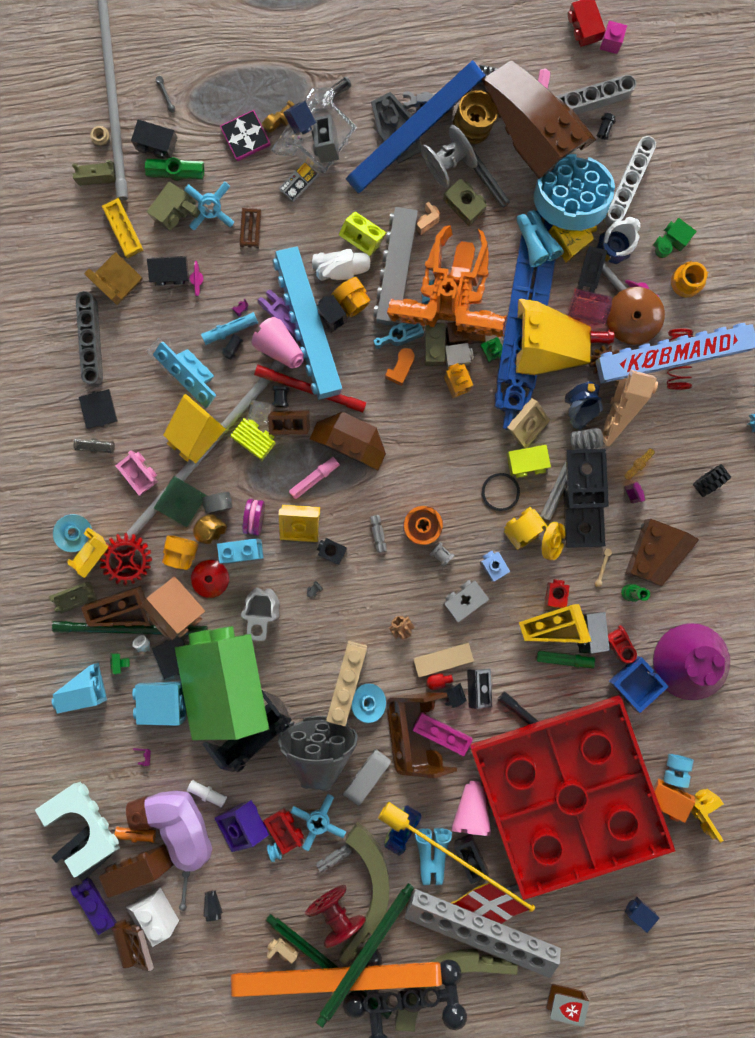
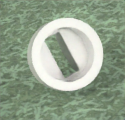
M139 635L134 639L133 647L139 652H145L149 649L150 642L144 635Z

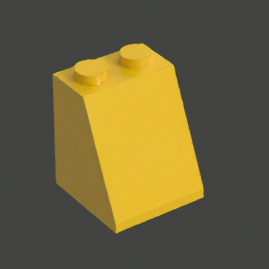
M184 394L163 436L169 440L167 444L172 449L176 450L178 448L181 451L179 455L187 462L192 460L194 463H197L226 428L187 394Z

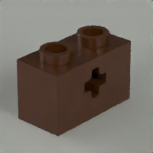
M309 410L271 411L268 415L269 435L308 434L310 430Z

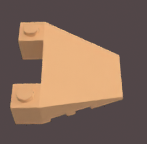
M630 370L628 378L616 380V392L614 397L611 398L610 404L612 406L610 413L607 414L602 432L603 442L606 446H610L651 398L652 393L656 392L658 386L657 378L649 374Z

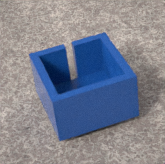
M637 656L633 663H628L609 680V683L628 704L639 713L669 687L657 673L653 672L654 670L639 656Z

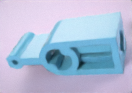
M400 323L390 329L388 336L376 338L374 346L375 349H380L388 343L394 346H401L423 337L424 331L418 323L416 325ZM397 332L399 335L402 334L403 337L398 339L392 335Z

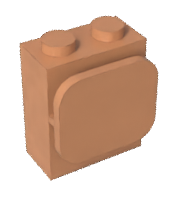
M175 576L147 597L141 604L148 612L150 621L165 637H169L171 640L177 636L179 638L184 636L189 631L187 628L191 624L196 626L202 620L201 616L205 612L202 606Z

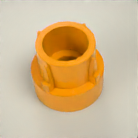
M686 262L673 273L671 277L672 289L681 297H693L705 287L709 272L701 263ZM685 276L690 277L692 283L688 282Z
M357 277L345 281L331 294L336 298L347 317L357 315L371 301L366 294V289Z
M167 535L162 563L174 568L188 570L191 567L192 560L195 559L199 543Z

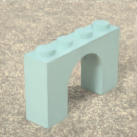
M81 782L72 784L35 809L44 827L53 824L70 812L80 814L88 822L90 836L87 844L80 851L65 860L74 878L120 849L117 837L111 834L108 829L109 824L107 820L101 817L98 812L99 807L97 803L91 800L88 795V788Z

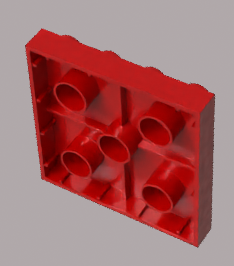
M619 695L471 744V751L523 900L675 852L627 711Z

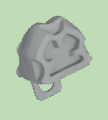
M254 588L244 600V609L241 612V617L248 620L247 634H251L252 640L264 641L267 635L268 621H275L280 617V601L272 589L261 590L260 588ZM256 624L260 625L263 629L260 636H254L251 632L252 627Z

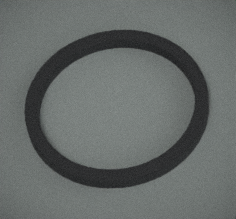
M493 474L486 479L482 486V498L485 504L493 510H509L519 500V484L509 474ZM493 477H508L516 485L517 496L509 507L496 508L486 500L485 487Z

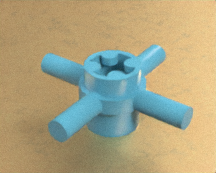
M224 181L215 194L207 193L203 196L189 184L186 186L184 191L198 201V209L200 210L199 216L194 218L189 225L191 229L196 230L205 217H217L229 227L234 224V221L221 211L220 199L230 188L227 182ZM211 202L214 203L212 210H208L206 206H203L205 203L207 205H210Z
M327 794L321 808L314 810L310 814L293 806L290 813L307 821V828L310 831L302 846L303 849L309 851L316 835L323 834L326 831L344 838L346 831L330 824L327 814L334 796ZM318 817L322 819V826L320 827L312 823L313 820L317 821Z

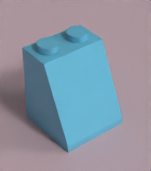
M181 681L139 683L133 688L132 696L133 700H136L133 718L136 719V724L177 726L187 720Z

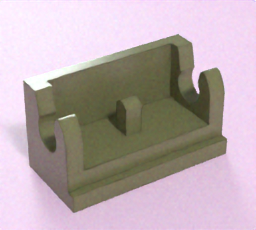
M106 160V163L78 166V164H72L75 173H72L73 179L79 186L116 181L114 162L111 160Z
M85 582L51 595L49 599L56 605V608H54L55 612L62 614L95 601L97 597L91 582Z

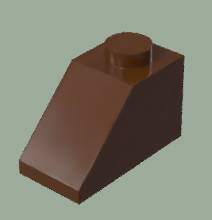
M456 322L447 323L448 346L486 342L485 335L476 334V332L467 333L464 330L460 332L457 331Z

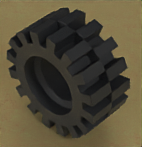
M720 464L696 480L693 486L701 497H705L730 480L731 476L724 466Z

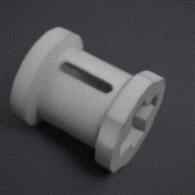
M440 542L429 555L434 556L441 563V566L444 567L454 557V554H450L442 546L443 543Z

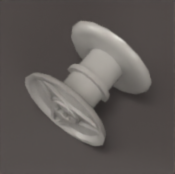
M455 125L449 127L451 144L448 146L443 145L441 147L442 150L437 153L427 145H422L420 149L428 169L444 188L449 185L447 169L450 167L455 168L460 160L471 168H476L478 164L468 139Z

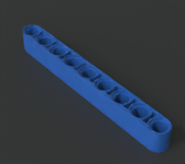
M473 60L466 65L346 177L347 182L358 194L451 110L466 93L470 92L482 81L486 75Z

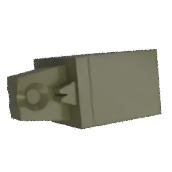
M168 182L147 210V213L155 222L171 231L178 224L181 217L185 218L187 214H190L197 218L200 210L195 206V201L188 193Z

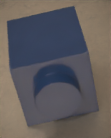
M306 101L298 102L283 112L294 134L302 133L304 135L312 130V125L317 123Z
M638 897L631 900L626 906L625 912L628 917L647 933L660 918L654 910Z

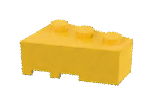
M580 604L570 605L519 622L524 641L592 642Z

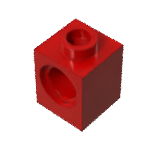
M553 579V583L548 582L545 605L560 608L567 607L570 585H564L565 581ZM556 588L562 591V595L558 599L553 596V591Z

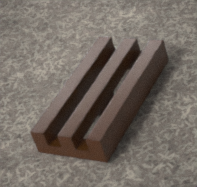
M242 208L240 247L259 248L261 209ZM246 213H250L248 241H245ZM254 213H257L255 242H252Z

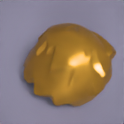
M209 514L198 519L193 529V535L198 542L211 544L212 540H218L221 534L226 533L227 526L215 515Z

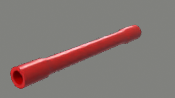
M257 364L255 376L313 394L310 383ZM342 394L324 398L362 413L366 406L365 401Z

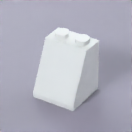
M161 887L126 906L135 925H138L143 930L146 942L152 947L169 938L179 922Z

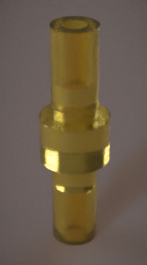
M649 448L641 458H637L624 477L630 481L638 471H642L647 461L655 454V451Z

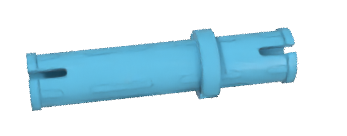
M254 312L227 324L221 326L219 324L216 326L217 328L202 333L201 336L205 345H208L219 339L224 340L226 339L225 337L258 324Z

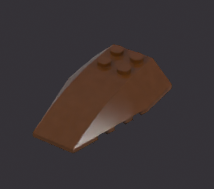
M509 61L482 79L492 103H495L498 109L499 117H502L506 125L505 130L513 140L512 144L515 150L538 179L551 172L560 160L579 148L582 151L596 141V138L571 108L513 61Z

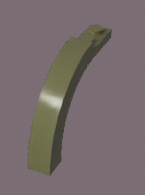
M358 821L346 836L345 842L359 853L368 867L372 880L373 894L370 907L365 915L366 921L350 937L339 953V960L344 964L349 959L352 960L358 951L357 947L360 943H365L369 933L373 934L386 914L389 901V875L383 852L371 833Z
M462 949L448 952L430 961L441 963L447 959L453 960L458 963L462 973L486 972L517 975L518 970L517 964L505 959L493 958L490 955L479 957L477 949ZM413 993L409 994L410 1003L416 1004L417 997ZM398 1009L395 1017V1030L415 1032L418 1012L413 1013L405 1009L402 1011Z

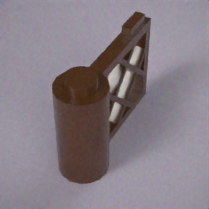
M126 920L116 922L114 924L115 927L112 928V933L122 968L133 966L148 972L153 970L154 967L143 930L138 925L132 926L131 922H126Z

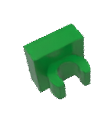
M499 337L480 345L488 363L501 357L503 346Z
M110 653L112 674L121 673L120 667L130 666V659L120 658L119 653Z

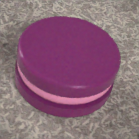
M247 500L242 524L244 534L260 535L265 512V502L263 500Z

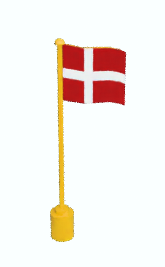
M387 802L378 816L379 820L397 832L401 829L403 831L406 828L488 881V883L472 889L458 900L451 902V904L500 924L525 911L533 912L535 910L533 904H528L410 826L407 813L390 802Z

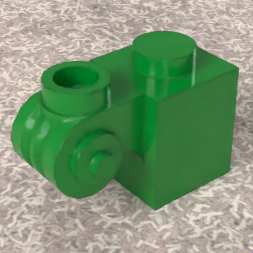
M680 218L674 223L670 221L664 229L666 234L663 238L659 236L652 245L655 247V254L659 258H666L672 252L673 247L681 251L697 231Z

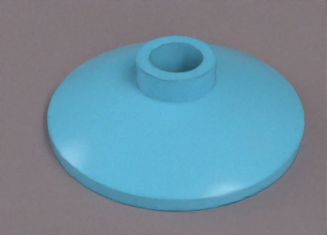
M66 515L60 518L53 528L54 542L64 551H80L89 539L84 535V532L88 527L90 529L92 527L87 519L80 515ZM69 529H75L73 534H68Z
M363 684L355 690L351 710L354 716L362 722L372 723L377 721L383 715L386 708L385 694L377 685ZM365 699L367 700L366 706H364Z

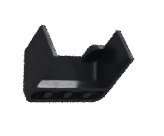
M262 690L263 698L268 703L265 706L269 730L237 740H227L222 746L206 741L202 744L220 769L230 772L242 771L251 758L280 732H284L290 727L292 719L280 698Z

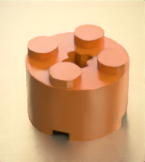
M418 506L407 514L403 528L405 535L411 542L418 545H427L437 540L440 536L443 521L440 514L433 508ZM421 520H423L424 523L428 524V526L425 527L426 531H423L422 528H418V525L420 524Z

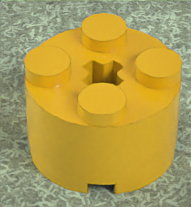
M531 507L524 510L518 520L513 518L504 527V533L517 551L520 550L521 546L523 548L539 537V533L545 532L548 527L535 509L532 510Z

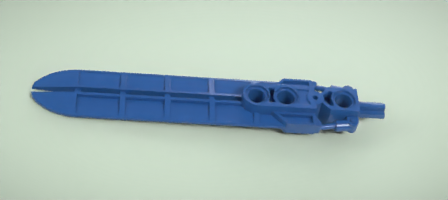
M544 220V226L549 231L553 225ZM522 234L497 374V393H495L494 404L496 409L505 411L503 429L508 430L507 427L516 417V414H519L524 405L531 400L537 380V375L516 373V355L522 350L518 347V343L522 342L523 319L518 318V300H528L529 293H531L532 301H538L548 306L555 260H546L537 266L533 289H531L534 267L529 265L528 248ZM501 383L509 384V387L501 393ZM522 386L530 389L527 397H525V390ZM509 398H515L517 400V405H511L509 403Z

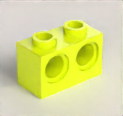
M354 212L344 221L339 236L371 256L380 247L387 232L357 212Z

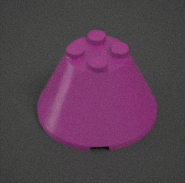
M686 623L671 628L660 638L653 654V668L655 673L669 686L666 689L667 692L685 700H700L716 693L725 683L730 670V654L726 643L714 630L704 625Z

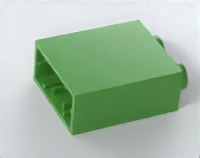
M233 626L189 633L190 644L175 647L192 740H237L269 730L251 634L235 636Z

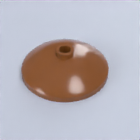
M630 287L619 292L611 300L606 314V321L610 332H614V337L619 341L630 345L643 344L653 339L660 332L665 319V310L661 299L653 291L644 287ZM634 312L640 313L639 319L634 318Z

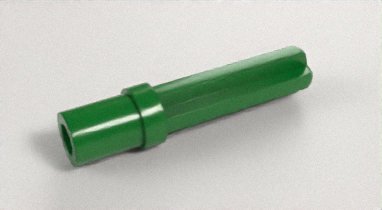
M538 651L536 656L537 662L591 669H594L595 657L581 656L579 654L571 655Z

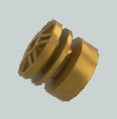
M481 90L470 91L461 98L452 125H455L462 131L470 144H479L489 136L497 119L498 109L495 103H492L488 93Z

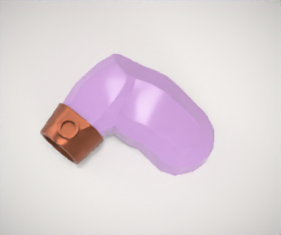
M161 792L127 803L126 817L130 830L153 829V827L160 829V835L168 847L171 861L177 868L184 871H195L210 859L212 845L207 835L203 817L189 792Z

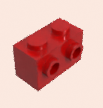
M578 0L572 2L568 11V20L573 24L574 37L576 41H579L580 47L601 41L606 30L596 1Z

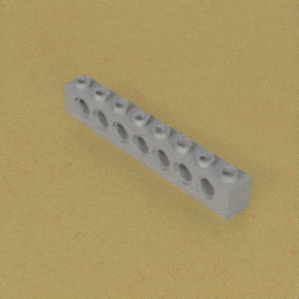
M415 889L408 902L405 919L548 978H551L560 964L561 948Z

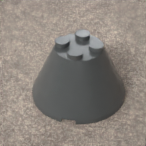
M327 716L304 717L303 721L295 724L292 721L286 731L279 733L278 746L299 779L302 788L328 791L336 783L357 746V733L355 729L348 727L347 722L346 726L327 722Z

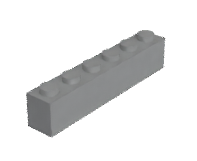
M395 207L394 213H390L389 224L392 225L391 232L387 231L386 243H389L388 250H384L383 261L386 262L385 269L381 268L380 280H383L382 287H378L376 298L380 299L379 306L375 305L373 317H377L376 323L391 326L400 323L399 320H396V322L391 321L387 310L391 299L396 301L404 299L418 210Z

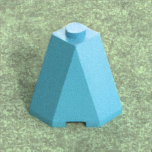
M99 663L88 666L53 694L52 706L56 709L57 714L96 706L107 700Z

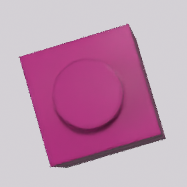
M609 20L601 41L600 50L618 54L623 43L627 25Z

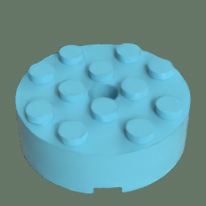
M569 154L560 160L551 172L537 179L534 190V203L540 215L548 223L567 230L582 231L596 226L606 217L614 196L615 183L607 168L590 157L583 159L576 157L577 154Z

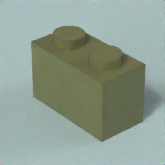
M436 323L435 327L426 325L425 366H444L445 323Z

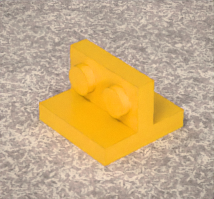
M282 505V509L279 510L280 540L318 542L320 507Z

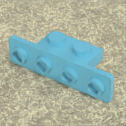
M164 342L160 343L153 356L205 408L209 407L216 394L206 383L211 381L214 375L188 349L176 355Z

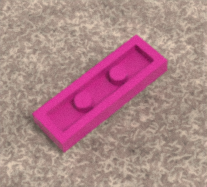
M423 712L420 713L412 728L414 732L462 756H465L473 741L472 737Z

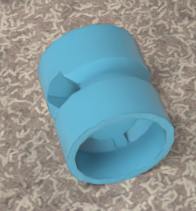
M668 754L666 765L669 769L665 770L663 781L674 786L689 788L691 776L688 773L692 771L694 760L680 755ZM675 770L681 771V774L675 773Z

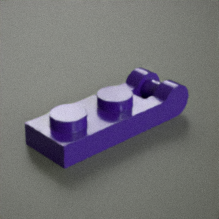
M89 877L83 880L82 884L71 887L72 895L78 900L98 935L114 926L116 923L115 918ZM87 890L89 894L85 896L83 891Z

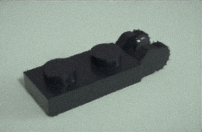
M592 246L587 247L578 280L576 300H580L583 287L587 286L590 289L586 299L587 302H592L607 250Z

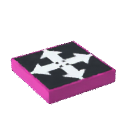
M254 110L220 126L236 161H240L271 146Z

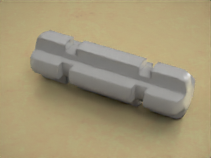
M379 515L371 516L374 540L377 543L376 550L378 553L385 552L387 548L386 543H384L383 528L380 525L381 518Z
M345 844L340 850L337 849L326 856L325 860L318 861L316 864L318 870L321 873L326 871L328 867L334 866L343 860L344 857L351 855L352 849L348 844Z

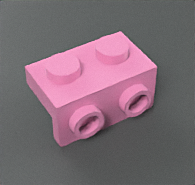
M131 450L128 452L129 455L115 466L136 493L141 496L158 482L155 478L157 474L151 467H146L143 463L146 460L139 452L135 453Z

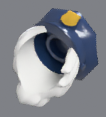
M627 217L625 221L618 220L607 231L600 234L597 248L607 250L606 262L618 264L630 258V254L637 247L639 241L638 231L641 225L638 219Z

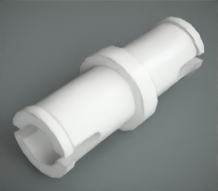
M194 780L191 781L187 792L201 797L202 801H209L220 808L223 807L227 796L212 790V787H205Z

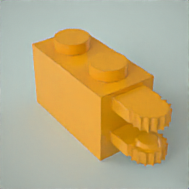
M457 363L448 367L449 370L446 371L444 379L452 398L470 392L473 383L465 364L459 365Z

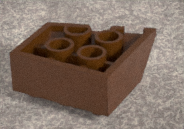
M645 519L625 573L663 586L699 539L688 532L659 521Z

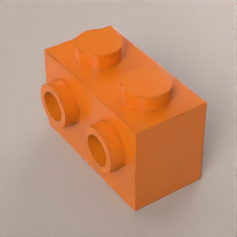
M658 778L654 791L661 811L668 814L672 820L685 823L695 804V796Z

